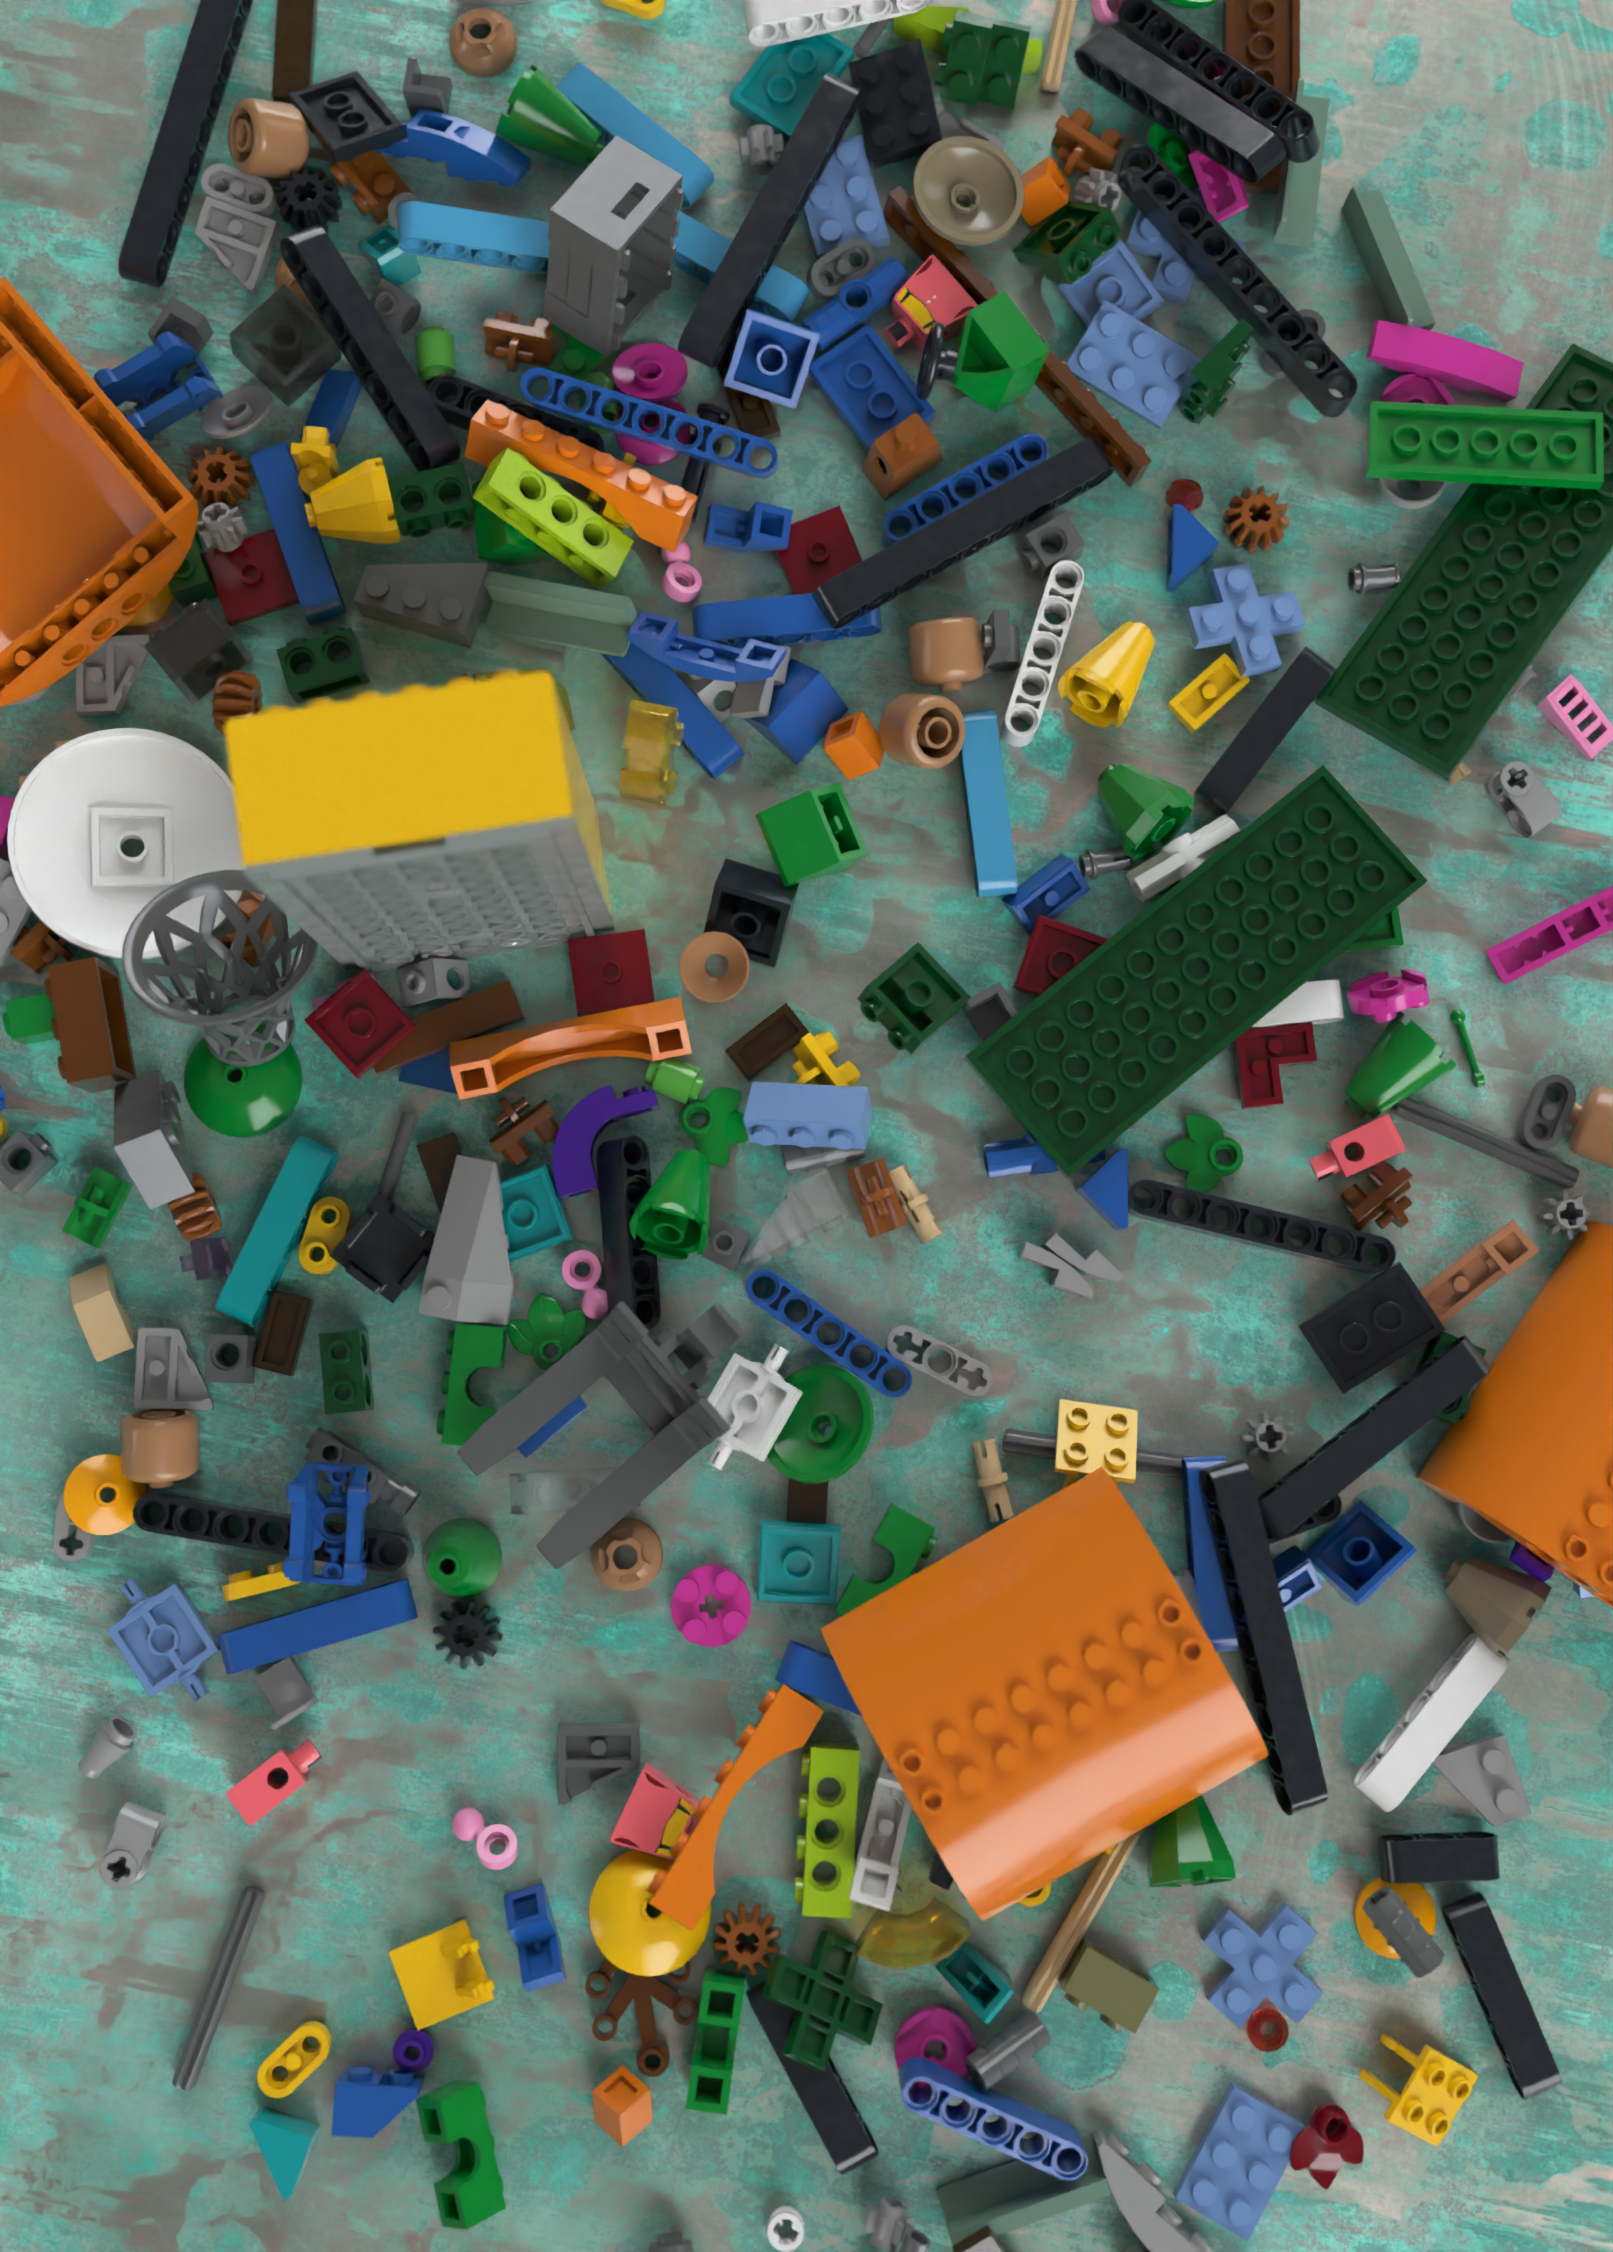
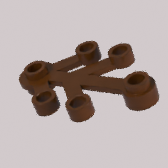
M605 1958L598 1970L591 1972L587 1977L585 1983L587 1994L593 1999L605 1997L610 1989V1978L618 1967ZM690 1961L684 1964L686 1967L684 1974L676 1975L671 1971L666 1973L668 1979L674 1983L685 1982L691 1971ZM629 1974L606 2010L595 2017L592 2031L594 2036L601 2041L612 2039L616 2034L619 2019L634 1998L642 2043L637 2053V2066L644 2075L656 2077L667 2069L670 2051L667 2044L658 2039L651 1996L671 2009L675 2020L681 2025H689L696 2020L698 2004L694 1998L682 1996L655 1976ZM595 1978H600L605 1982L606 1987L601 1991H596L591 1987V1981ZM683 2004H688L693 2008L694 2012L691 2016L684 2017L679 2013L678 2008ZM601 2020H608L611 2022L613 2029L609 2032H602L598 2028V2023ZM649 2054H656L660 2058V2063L657 2066H649L645 2061V2057Z

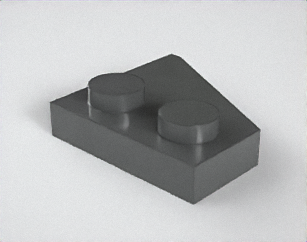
M559 1723L558 1805H565L571 1802L572 1797L591 1788L595 1790L607 1784L611 1778L624 1776L639 1768L640 1723Z

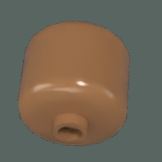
M256 98L242 99L235 106L228 127L229 150L235 166L243 174L261 177L291 179V170L299 174L306 163L309 150L307 123L300 110L290 103Z
M950 617L917 623L909 628L907 632L912 677L916 684L922 687H939V693L962 690L961 683L976 680L984 673L980 626L975 618Z
M909 692L893 699L886 706L881 716L879 727L881 745L890 758L902 765L926 769H938L948 765L955 759L964 744L966 731L963 714L954 702L945 696Z
M1599 1085L1590 1090L1583 1104L1575 1102L1567 1124L1573 1126L1568 1139V1147L1579 1156L1613 1169V1089Z
M161 1408L142 1410L126 1415L120 1423L121 1470L123 1475L134 1482L149 1483V1487L164 1488L173 1486L174 1481L182 1480L195 1474L200 1463L197 1415L187 1409Z

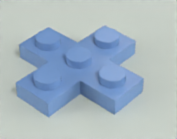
M1190 190L1207 209L1201 191ZM1138 209L1126 247L1131 252L1160 261L1152 283L1164 300L1184 306L1195 272ZM1179 222L1183 227L1193 228L1187 222ZM1234 240L1243 250L1245 243L1238 240ZM1204 250L1210 256H1218L1213 250Z
M1248 564L1212 569L1208 578L1217 603L1190 607L1184 614L1194 649L1230 644L1241 677L1276 672L1282 663L1273 636L1298 633L1305 626L1295 592L1291 591L1259 597Z
M1284 1902L1258 1933L1226 1906L1201 1937L1204 1943L1230 1965V1968L1212 1988L1206 1998L1238 2028L1244 2025L1266 1997L1298 2025L1323 1992L1299 1971L1293 1963L1318 1933Z

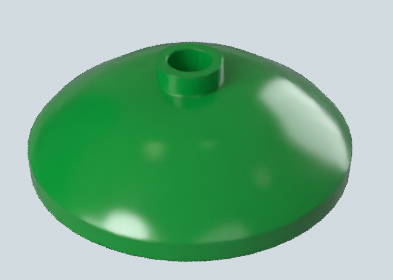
M239 1022L231 1023L239 1026ZM260 1024L255 1032L263 1034L266 1025ZM222 1033L231 1040L234 1038V1036ZM203 1037L191 1051L184 1071L185 1095L188 1104L197 1118L210 1129L235 1138L260 1136L281 1125L294 1110L302 1090L303 1076L301 1063L291 1044L278 1056L265 1063L254 1066H234L217 1059L208 1049ZM246 1039L244 1042L250 1044L252 1040ZM271 1042L267 1043L263 1051L269 1049L274 1044ZM229 1051V1052H228V1053L233 1054V1055H239V1054L236 1053L235 1051ZM236 1069H241L243 1073L242 1079L239 1082L233 1083L231 1080L232 1072Z
M832 1365L808 1366L784 1379L790 1385L801 1390L803 1394L767 1457L773 1466L785 1476L801 1483L817 1484L838 1478L850 1470L862 1457L871 1439L874 1412L867 1390L855 1376L842 1368ZM832 1425L831 1433L825 1437V1429Z

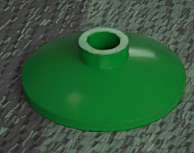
M1155 123L1147 132V145L1159 155L1189 190L1197 189L1199 185L1188 157L1191 154L1188 144Z

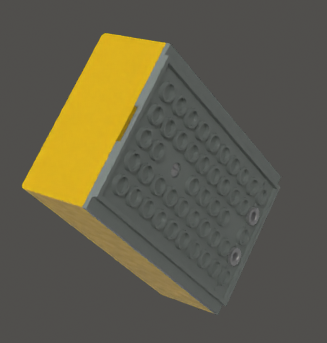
M502 671L494 674L490 680L474 682L471 678H456L446 682V686L428 689L424 685H410L399 690L400 693L381 696L378 692H364L355 695L353 700L335 703L331 699H317L308 702L305 708L289 710L284 706H271L262 709L259 715L233 718L226 722L225 734L244 876L345 969L360 967L361 969L365 968L368 973L372 971L376 973L403 968L431 958L460 960L568 943L569 939L596 936L595 931L614 928L596 807L553 679L549 673L536 672L520 675L517 671Z

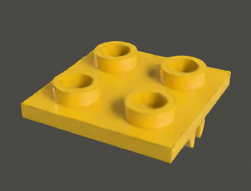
M1059 1399L1054 1472L1066 1474L1063 1488L1077 1481L1078 1474L1088 1475L1100 1467H1103L1116 1486L1118 1481L1134 1484L1136 1480L1138 1410Z
M466 1919L388 1952L418 2031L495 1998L493 1992L495 1988L492 1978L488 1979L478 1952L480 1945L477 1939H473Z
M1382 2032L1378 2040L1415 2067L1414 2072L1401 2094L1363 2068L1359 2071L1358 2077L1391 2101L1383 2116L1388 2122L1438 2147L1442 2138L1449 2132L1451 2123L1463 2102L1470 2096L1472 2087L1479 2075L1426 2044L1419 2056H1417L1394 2038Z

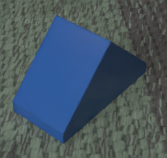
M1174 504L1168 517L1166 591L1174 592L1213 556L1219 544L1182 504Z
M1119 1149L1114 1152L1076 1190L1114 1230H1125L1128 1228V1149Z

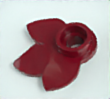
M1325 2103L1314 2111L1310 2119V2125L1301 2130L1293 2140L1290 2149V2165L1295 2171L1308 2168L1312 2178L1322 2188L1328 2189L1343 2161L1349 2164L1362 2163L1364 2143L1360 2133L1351 2127L1345 2111L1336 2104Z

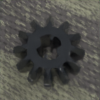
M307 165L302 175H298L291 170L290 176L292 180H280L282 192L276 194V202L280 208V215L286 224H291L295 232L313 225H319L328 234L329 228L327 223H339L337 211L341 210L343 206L341 197L338 195L339 189L333 179L328 180L327 174L322 169L314 175Z
M475 1598L468 1600L466 1611L459 1600L454 1601L451 1604L453 1614L445 1610L439 1614V1618L447 1626L440 1625L434 1627L433 1633L435 1635L445 1636V1639L437 1643L435 1648L437 1651L443 1650L446 1647L451 1650L445 1658V1662L448 1664L459 1655L461 1669H466L469 1666L471 1657L474 1663L480 1667L485 1663L483 1652L489 1656H494L498 1651L489 1641H500L503 1638V1633L491 1631V1627L499 1624L501 1619L499 1616H494L490 1620L485 1617L491 1609V1605L488 1603L477 1612ZM465 1623L468 1629L473 1627L476 1629L477 1634L472 1638L476 1642L471 1643L469 1638L462 1639L459 1632L464 1629L461 1624Z

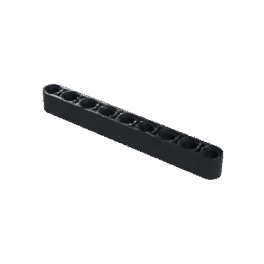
M200 0L120 252L118 268L120 277L123 279L161 288L165 283L253 0Z
M829 73L824 76L685 326L678 344L679 353L712 369L717 366L739 327L746 309L750 307L851 123L862 98V89Z
M1138 143L1128 147L1124 152L1117 177L1121 190L1238 322L1243 318L1254 328L1251 334L1254 340L1282 369L1317 411L1323 416L1330 418L1343 414L1357 391L1358 385L1354 374L1159 155L1146 144ZM1130 167H1139L1144 172L1133 171ZM1155 195H1164L1168 200L1158 199ZM1179 222H1187L1193 228L1183 227ZM1204 250H1213L1218 256H1210ZM1229 278H1238L1243 284H1235ZM1254 305L1263 306L1268 312H1259L1255 309ZM1278 333L1288 334L1293 341L1282 339ZM1303 361L1313 362L1318 369L1308 368ZM1329 389L1338 390L1343 397L1333 396Z
M1094 436L1088 437L829 579L813 592L812 598L833 630L840 629L1096 487L1112 475L1115 467Z
M1237 1457L1201 1469L1199 1481L1259 1731L1268 1751L1266 1760L1274 1793L1283 1812L1291 1816L1325 1803L1328 1800V1791L1253 1477L1247 1463L1242 1458Z

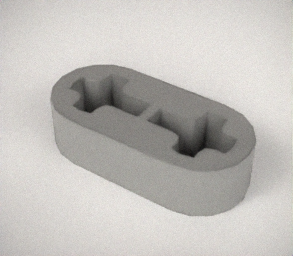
M62 1492L57 1504L53 1549L61 1560L67 1562L82 1560L93 1551L96 1535L85 1532L77 1527L76 1539L83 1541L82 1548L75 1549L73 1554L72 1547L65 1545L66 1538L73 1537L76 1525L66 1513Z

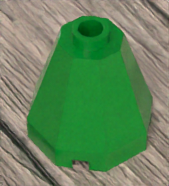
M1120 763L1117 766L1111 764L1098 778L1100 782L1097 788L1098 797L1123 850L1133 860L1148 858L1154 854L1156 850L1152 845L1158 840L1163 845L1168 843L1192 815V809L1189 806L1194 805L1195 799L1185 789L1129 763Z
M1202 1795L1156 1821L1147 1869L1149 1888H1175L1187 1884L1200 1886L1229 1882L1236 1878L1234 1861Z

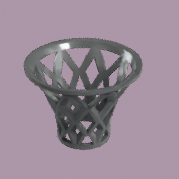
M221 870L200 874L176 883L162 891L138 913L130 925L123 944L122 965L124 974L133 993L150 1010L170 1020L198 1027L208 1049L220 1061L234 1066H254L265 1063L282 1053L294 1036L296 1024L290 1003L291 993L299 987L312 968L318 950V943L302 928L289 938L286 913L266 895L248 922L237 904L224 892L240 890L265 895L244 876V870ZM205 895L200 914L199 933L167 916L169 912L181 904ZM218 908L236 928L230 950L212 934ZM271 914L276 941L267 953L257 930L267 916ZM152 931L154 932L156 945L165 965L142 962L143 950ZM170 933L194 944L197 968L178 960ZM247 934L261 964L256 974L241 959ZM205 944L226 962L221 981L208 975ZM297 947L291 967V950ZM280 957L282 961L281 977L275 965ZM154 975L168 976L180 997L174 996ZM179 975L195 980L197 999L196 996L190 995ZM237 977L243 980L241 985L236 983ZM252 983L258 984L262 990L250 989ZM229 988L234 992L223 998V991ZM211 992H215L214 999L211 998ZM248 1000H263L243 1010L222 1014L226 1009L237 1003ZM264 1019L268 1020L263 1034L255 1032ZM239 1022V1026L231 1023ZM222 1033L234 1036V1038L231 1040ZM246 1039L252 1040L250 1044L244 1041ZM271 1042L274 1044L269 1049L263 1051L267 1043ZM229 1051H235V1052L238 1053L239 1055H233V1054H230V1053H228V1052H229Z

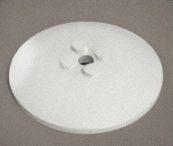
M113 728L96 731L73 739L55 749L32 770L22 784L15 798L8 823L7 845L12 873L24 900L34 914L55 934L69 943L88 952L116 959H122L126 934L138 913L162 891L176 883L200 874L221 870H244L233 786L230 778L211 758L191 744L176 737L147 729ZM127 839H137L144 845V851L137 857H128L121 851L122 843ZM229 890L224 892L235 903H238L244 891ZM205 895L181 904L169 912L167 916L199 933L200 914ZM219 908L217 909L213 931L227 918ZM153 931L145 944L142 959L161 957ZM170 933L175 952L194 945Z

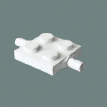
M774 1343L764 1364L750 1362L736 1353L733 1354L707 1399L731 1429L716 1439L719 1442L707 1463L722 1471L732 1450L746 1452L764 1462L803 1394L801 1390L787 1383L777 1373L789 1351Z

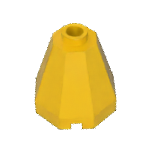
M382 457L365 460L310 492L312 502L304 504L309 526H318L320 536L383 545L401 542Z

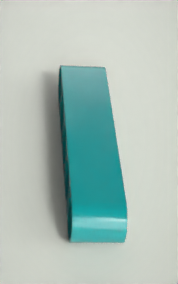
M301 1135L295 1141L220 1293L216 1304L217 1311L251 1327H254L259 1322L271 1299L273 1289H276L308 1223L311 1210L315 1203L318 1202L338 1160V1151L304 1135Z

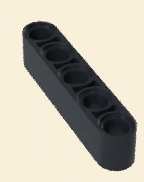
M444 374L436 377L430 384V397L445 421L469 431L472 417L488 399L494 403L502 404L531 420L539 421L544 426L559 433L571 436L598 451L606 453L604 441L600 434L464 379ZM447 395L457 396L456 399L450 403L441 402V400Z
M1305 646L1210 770L1194 794L1221 814H1227L1335 672L1336 668Z
M633 1135L605 1141L597 1150L607 1305L609 1314L623 1300L647 1330H650L658 1325L661 1318L657 1255L643 1248L645 1242L638 1235H636L635 1239L633 1238L629 1225L634 1210L651 1188L650 1161L646 1143L640 1137Z
M1477 1891L1442 1906L1441 1912L1508 2074L1520 2097L1526 2100L1561 2085L1562 2078L1486 1899Z
M765 1980L746 1991L749 2003L835 2166L843 2176L878 2156L877 2145L830 2055L825 2071L813 2070L782 2055L795 2012L761 1996L766 1983Z

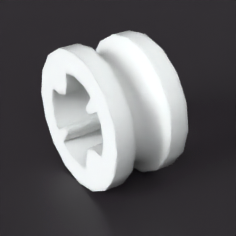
M792 2206L778 2207L771 2212L768 2218L767 2236L774 2248L779 2251L789 2252L795 2250L804 2238L803 2217ZM784 2219L792 2221V2229L796 2231L794 2234L789 2231L788 2237L779 2236V2228L775 2226L778 2222L782 2226Z

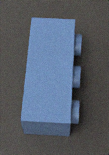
M752 1082L743 1120L750 1143H758L765 1146L773 1144L796 1145L803 1148L812 1146L832 1147L841 1150L866 1149L873 1109L868 1087Z

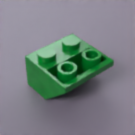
M481 480L471 485L472 496ZM520 488L522 494L528 498L525 491ZM473 498L478 559L504 565L558 561V559L530 540L518 529H515ZM552 512L554 518L559 521L557 515Z
M840 783L806 791L755 815L785 887L843 872L869 855Z

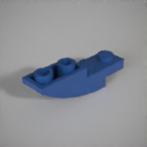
M423 109L418 111L411 122L400 121L404 126L405 140L393 143L391 147L386 149H376V152L391 154L396 158L409 156L423 158L433 163L445 161L448 176L460 177L470 182L478 180L497 182L501 186L518 185L531 167L530 158L499 136L460 118Z

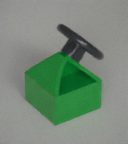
M1003 291L968 311L953 350L943 348V323L936 321L932 324L921 359L917 380V397L920 400H926L932 391L935 379L952 382L967 396L996 413L1031 391L1050 350L1007 293Z

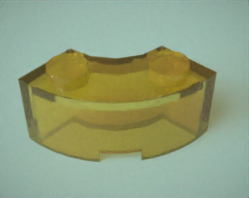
M631 699L623 748L627 749L626 768H621L620 772L621 797L666 806L668 794L675 795L679 772L673 771L675 745L681 746L685 723L679 722L678 708Z
M934 1897L924 1908L910 1914H892L878 1908L857 1939L856 1950L857 1955L876 1965L892 1969H906V1967L920 1966L928 1963L934 1964L948 1957L967 1940L972 1930L966 1918Z

